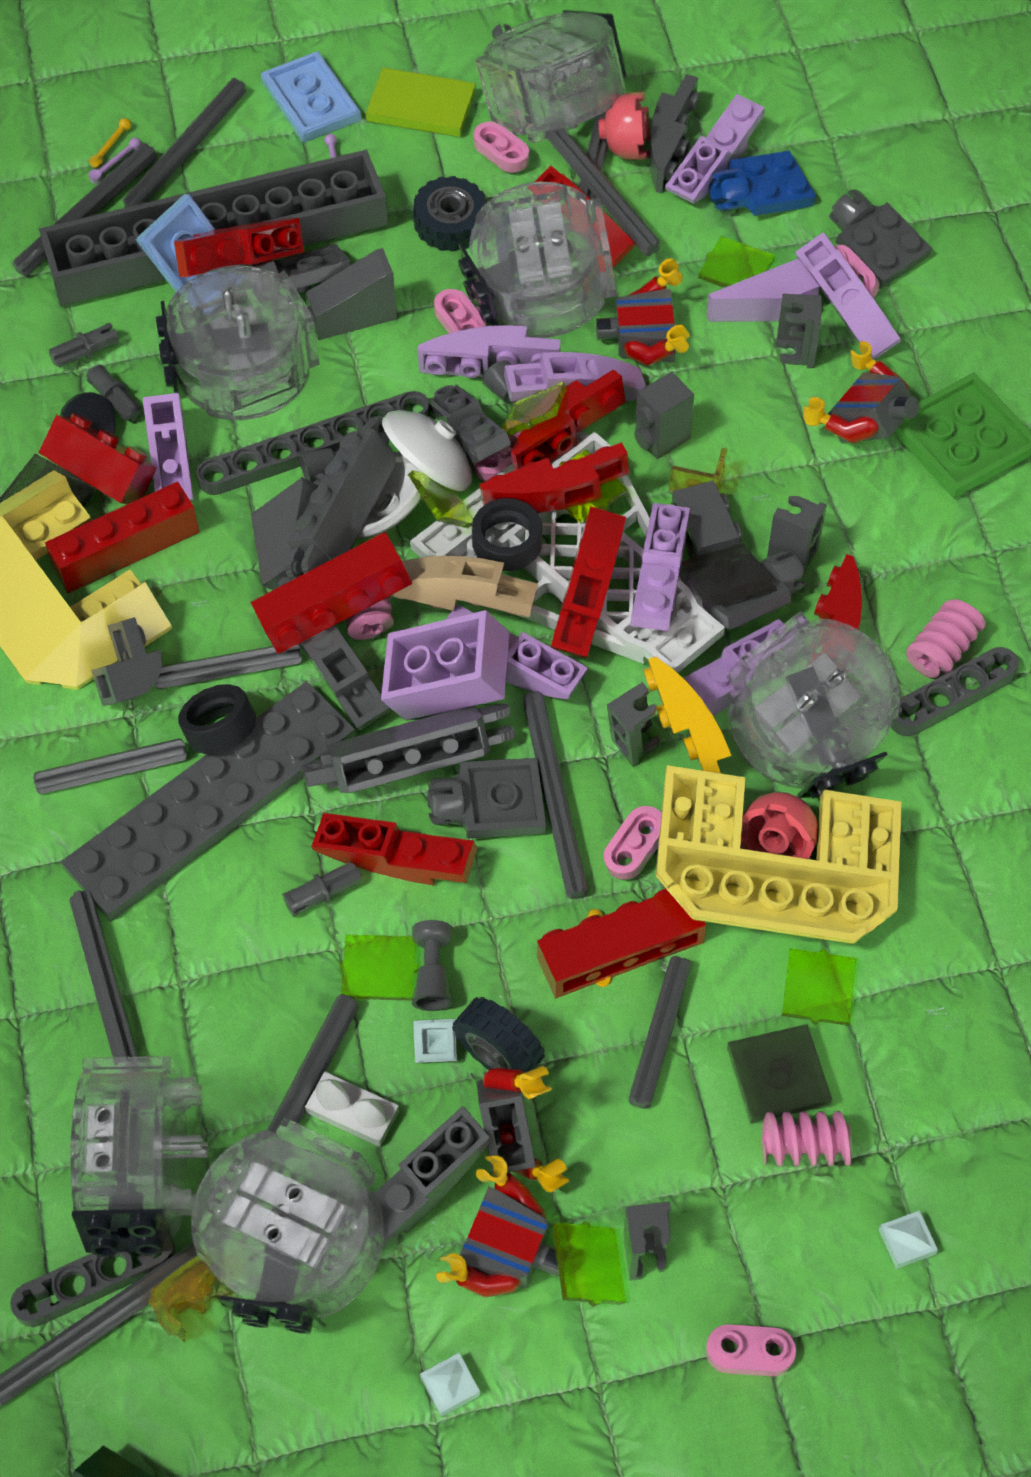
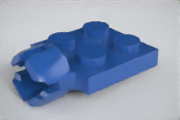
M790 150L732 159L727 170H721L712 175L713 179L716 180H713L709 185L712 203L729 201L714 204L717 210L730 211L745 207L752 212L753 216L811 207L816 199L814 191Z

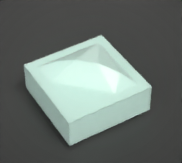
M455 1019L413 1021L415 1063L457 1061L456 1036L452 1029Z
M920 1211L879 1226L878 1230L896 1269L934 1256L938 1251Z
M460 1353L420 1373V1378L440 1417L480 1396V1391Z

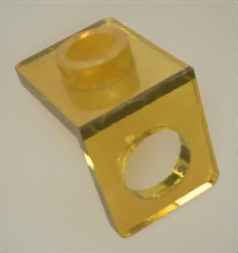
M722 448L715 474L672 466L669 490L673 492L714 480L719 491L726 468L728 449Z

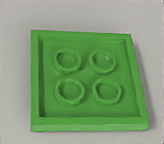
M975 372L918 402L919 411L916 417L911 419L905 418L894 431V434L953 499L1031 456V431Z

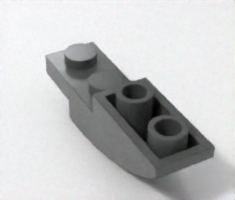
M685 75L675 95L662 92L654 111L650 138V172L657 193H663L666 184L678 169L679 160L685 159L690 148V140L686 139L689 114L691 111L696 112L701 99V92H697L698 77L692 75Z
M458 385L444 386L434 393V397L428 399L429 408L437 420L447 422L455 430L456 435L454 437L461 444L467 458L473 464L511 445L506 431L484 415L479 402Z
M335 625L299 643L358 732L391 712L389 706L381 700V694L369 678L368 672Z
M462 1106L398 1164L401 1169L348 1217L342 1231L364 1259L370 1261L401 1232L407 1234L442 1200L470 1169L492 1138L469 1111Z

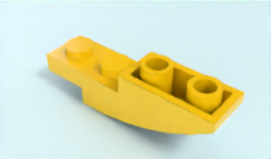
M656 656L649 658L648 663L650 667L643 669L650 692L658 690L662 705L656 706L663 729L670 727L672 734L688 729L690 736L683 740L690 760L698 759L702 771L721 773L717 760L732 755L713 715L700 696L673 668Z

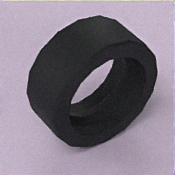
M500 498L485 504L477 511L472 520V547L476 557L503 562V571H515L528 566L536 560L542 547V521L538 512L528 503L514 498ZM502 522H512L528 530L529 538L517 546L499 547L491 544L485 538V532L493 525Z
M223 684L204 689L192 696L183 705L178 715V724L194 751L202 754H218L242 743L252 733L256 725V713L246 693L240 687ZM229 713L226 717L219 720L218 722L206 725L210 720L214 719L215 717Z

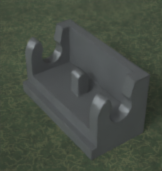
M782 294L776 347L783 349L791 348L796 351L792 355L787 353L780 354L779 360L782 363L807 365V368L814 369L821 327L822 296Z
M790 496L788 503L799 507L801 512L792 514L788 510L777 508L773 515L767 558L781 551H790L792 555L795 554L798 557L805 572L819 548L827 505L821 502L816 504L800 496Z
M643 682L607 704L611 739L633 768L640 764L639 759L655 750L660 742L659 737L656 736L651 738L649 742L642 743L641 733H645L652 726L650 719L657 710L655 704L648 706L647 695L649 690Z
M670 1201L626 1206L623 1238L630 1281L642 1279L643 1264L640 1258L645 1253H652L656 1256L657 1269L659 1272H663L666 1266L665 1248L670 1240Z

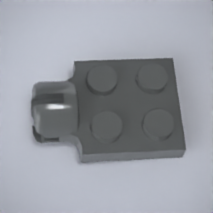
M852 189L847 193L853 199L844 194L833 205V212L830 213L829 217L842 231L838 234L835 243L849 247L872 270L879 281V289L930 255L932 247L888 202L882 206H875L861 191Z
M333 244L275 261L269 260L246 265V275L249 276L250 281L254 282V285L250 286L254 299L258 303H263L281 297L283 289L286 291L291 290L293 293L307 291L312 288V284L329 279L351 264L339 246Z
M781 551L765 558L760 564H752L746 560L688 587L698 605L730 630L741 627L748 621L764 614L772 613L777 608L791 603V595L800 592L805 586L804 581L794 582L802 578L804 568L795 554L792 555L790 551Z
M537 758L460 762L459 774L457 776L434 778L429 781L427 801L428 807L432 812L429 813V817L435 825L459 824L464 827L467 838L545 833L546 821Z

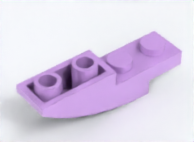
M736 94L706 138L700 136L666 184V190L693 204L710 192L709 185L713 180H716L713 179L712 175L718 171L727 170L730 160L741 158L748 148V138L765 116V107Z
M824 232L795 252L797 258L801 260L813 276L821 291L830 301L836 313L858 343L865 341L871 345L872 359H877L901 342L900 337L873 297Z
M486 326L456 331L419 344V373L483 378L485 372L499 361L506 360L512 365L540 363L541 353L560 352L561 340L527 337V326Z
M546 352L541 353L540 363L505 365L504 370L510 402L552 398L575 380L579 381L583 386H587L613 369L622 376L626 401L637 400L638 391L646 387L640 368L615 358L597 354Z
M653 503L631 615V626L669 631L690 508Z
M457 604L454 611L446 619L472 614L473 612ZM524 632L519 637L509 633L506 683L531 692L538 691L546 696L569 699L587 673L588 667Z
M778 619L725 647L721 658L683 679L700 696L714 716L772 676L802 649L803 643Z

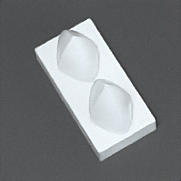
M327 1072L323 1073L305 1106L307 1114L378 1147H381L400 1112L399 1105Z

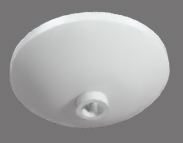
M403 410L390 411L382 420L385 433L395 447L414 466L434 481L449 489L465 491L472 483V472L466 453L454 437L456 435L455 430L443 420L436 422L424 414Z
M394 452L396 465L356 538L371 537L389 530L407 517L420 501L426 486L427 475L414 466L401 452Z

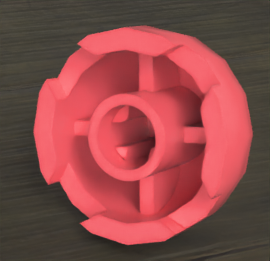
M631 92L616 97L608 105L605 119H599L600 139H606L609 149L616 156L625 160H648L649 150H643L644 141H650L648 107H641V101L646 100L645 92Z
M787 792L769 793L759 796L743 812L741 849L810 859L818 839V823L811 807L800 797Z

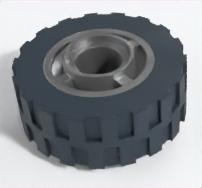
M443 176L426 182V185L424 187L421 186L414 198L413 222L415 232H418V237L422 241L424 240L428 246L436 247L438 250L457 251L460 249V243L463 244L465 249L469 248L470 245L476 244L485 233V227L487 226V200H485V194L478 189L475 183L472 184L468 179L456 178V176L445 178Z
M475 997L453 1023L452 1029L461 1045L476 1061L480 1062L488 1070L508 1068L521 1070L525 1073L537 1068L545 1058L544 1048L528 1026L523 1024L517 1016L510 1013L508 1009L485 997Z

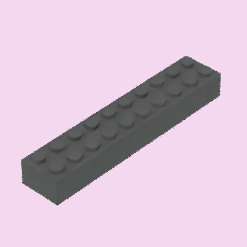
M367 149L184 193L192 197L216 230L259 222L300 218L303 246L388 225L386 196ZM184 194L39 228L60 306L166 280L135 239Z

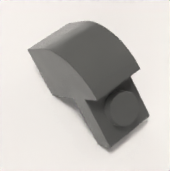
M135 617L107 625L118 662L91 670L102 706L119 703L143 695L154 686L160 675L162 666L161 652L157 650L146 653L144 648L146 644L145 634L141 626L137 625Z

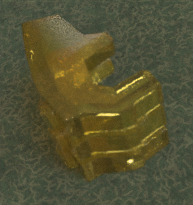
M203 1252L179 1267L159 1285L157 1284L153 1288L151 1298L148 1301L156 1313L159 1324L168 1336L172 1335L182 1342L187 1340L189 1333L177 1321V1316L188 1307L200 1314H204L207 1310L205 1303L210 1299L214 1291L212 1286L218 1278Z

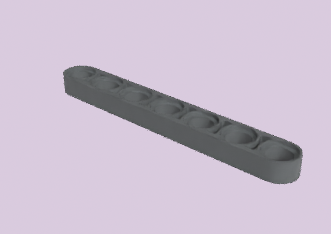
M406 392L207 459L197 469L199 486L207 494L218 495L300 467L299 452L331 448L333 452L338 451L340 442L345 437L338 433L343 427L351 426L359 432L370 418L378 415L386 416L390 411H405L404 409L411 404L422 406L423 410L419 413L429 417L428 398L421 392ZM314 437L321 438L324 441L321 446L316 448L308 447L305 444L307 440ZM278 449H287L291 452L285 459H276L272 456L273 452ZM245 460H253L257 463L254 469L248 471L241 470L238 467ZM217 471L223 474L221 480L217 482H208L204 479L210 472Z

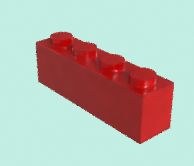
M177 481L44 543L52 568L66 592L71 593L189 538L200 531L195 508Z
M383 532L250 603L277 654H280L413 583L386 532Z
M665 888L657 892L650 899L639 903L637 901L627 902L621 905L615 912L607 915L589 916L582 920L579 925L572 928L549 931L541 939L537 940V959L556 999L594 985L608 977H615L704 943L707 925L705 921L693 920Z

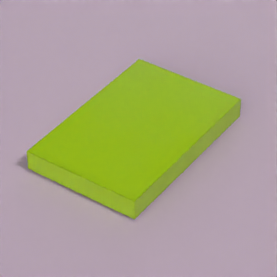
M382 67L366 110V121L461 137L476 93V83Z

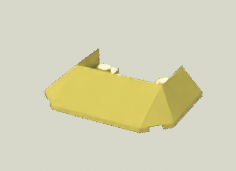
M55 470L0 503V647L26 683L41 685L42 682L60 684L63 688L78 690L94 680L91 670L118 662L107 625L135 617L137 625H140L144 631L146 638L145 646L173 628L146 582L141 584L131 569L73 606L69 607L36 560L48 553L44 542L92 521V519L72 493L66 477Z
M667 765L665 770L656 877L693 920L855 944L898 910L901 801L823 790L819 805L816 860L740 849L745 777Z

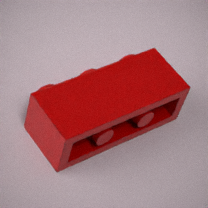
M72 413L71 417L56 414L38 452L39 454L121 504H129L144 497L157 470L156 466L146 461L147 454L131 446H127V448L118 444L119 437L102 429L99 432L91 428L92 421L82 415Z

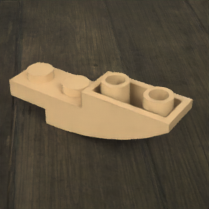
M432 556L402 561L413 584L392 595L399 599H408L428 604L435 608H444L454 611L457 600H461L472 605L505 611L512 615L530 617L538 583L502 575L503 562L466 556Z

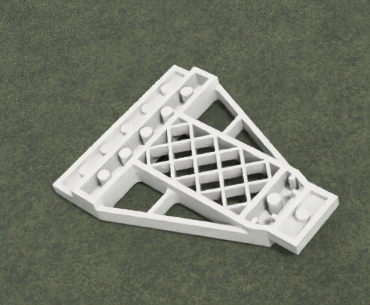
M581 430L576 433L578 445L552 461L551 464L553 468H556L568 460H577L595 453L602 447L611 445L595 432L588 436ZM512 463L497 475H504L514 471V464ZM628 475L617 478L616 480L631 507L628 512L622 515L626 517L624 530L634 522H638L646 536L650 518ZM480 488L410 541L411 550L420 558L432 556H466L477 558L472 547V520L477 511L483 507ZM590 503L563 510L538 513L542 521V535H551V544H542L541 551L536 560L524 568L539 581L534 602L545 593H551L563 603L569 583L565 578L570 577L572 567L554 566L555 556H576L589 508L592 506ZM562 514H572L578 519V524L556 523V518ZM502 522L489 528L485 532V538L491 544L499 547H513L526 541L529 538V532L519 524ZM623 532L616 558L625 559L629 563V568L614 567L611 579H629V590H607L591 644L642 664L649 658L656 656L679 673L724 636L725 627L698 605L690 588L682 582L680 576L669 631L631 626L633 602L636 595V590H633V580H639L644 549ZM555 535H577V545H555ZM539 556H551L550 565ZM607 601H629V612H606ZM535 605L532 606L530 617L518 615L554 630L559 617L558 614Z

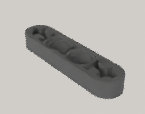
M1004 647L993 648L900 698L894 703L891 710L889 723L892 730L902 736L916 735L1013 681L1019 666L1016 654ZM994 662L999 666L1007 665L1006 671L1002 667L992 670ZM963 677H973L979 682L980 687L969 690L964 688L959 680ZM940 693L948 698L949 704L938 707L933 705L928 697L931 694ZM903 712L907 716L916 713L914 721L912 722L909 718L902 720L900 718L901 713Z
M175 1244L174 1251H162L159 1257L154 1258L153 1256L145 1255L137 1257L141 1264L137 1268H135L134 1261L129 1252H117L116 1255L110 1257L96 1256L92 1253L18 1287L11 1298V1310L18 1321L24 1326H41L136 1282L174 1256L176 1252ZM112 1257L123 1258L126 1261V1268L120 1276L108 1278L103 1275V1265L108 1259ZM73 1275L83 1277L85 1279V1287L80 1294L74 1297L62 1294V1284L68 1277ZM52 1286L53 1292L60 1303L54 1305L51 1299L47 1298L50 1296L46 1290L47 1287ZM34 1295L37 1301H43L37 1304L38 1311L30 1314L27 1309L23 1308L27 1306L26 1299Z

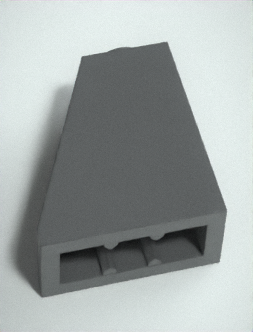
M381 248L373 251L307 291V307L302 308L307 328H314L318 340L396 320L394 275L384 249Z
M303 477L251 514L262 586L271 590L291 581L284 570L285 561H288L287 558L292 551L287 541L294 531L296 521L303 515L308 506L311 494L319 486Z

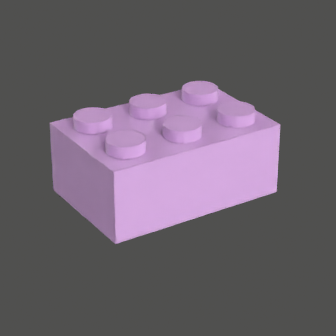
M487 610L388 633L381 700L404 720L504 699L509 631Z

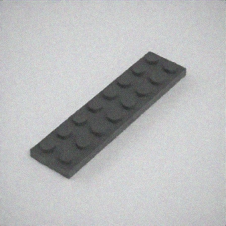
M306 681L256 718V725L252 733L242 743L218 754H206L61 861L62 867L83 891L89 890L96 906L111 922L304 777L302 765L320 760V754L327 751V744L356 737L355 729Z

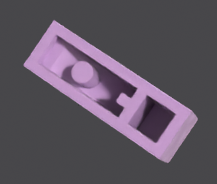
M798 258L710 293L708 296L707 318L710 322L779 321L782 294L818 295L820 286Z
M179 393L142 397L151 464L157 467L153 476L155 491L178 481L190 501H193L187 435Z

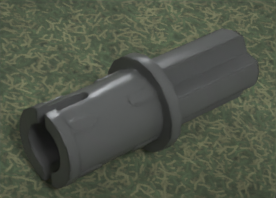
M107 323L85 334L81 332L76 333V338L49 350L51 361L55 366L62 367L83 357L90 359L93 353L119 343L116 330L112 329L111 323Z
M96 365L88 371L86 375L88 378L86 379L87 382L110 402L111 406L124 420L134 422L142 410L127 393L126 385L116 381L103 365Z
M349 862L325 875L319 876L317 873L314 874L312 880L283 893L282 896L288 910L294 917L323 901L326 903L331 902V896L361 882V873L355 863Z

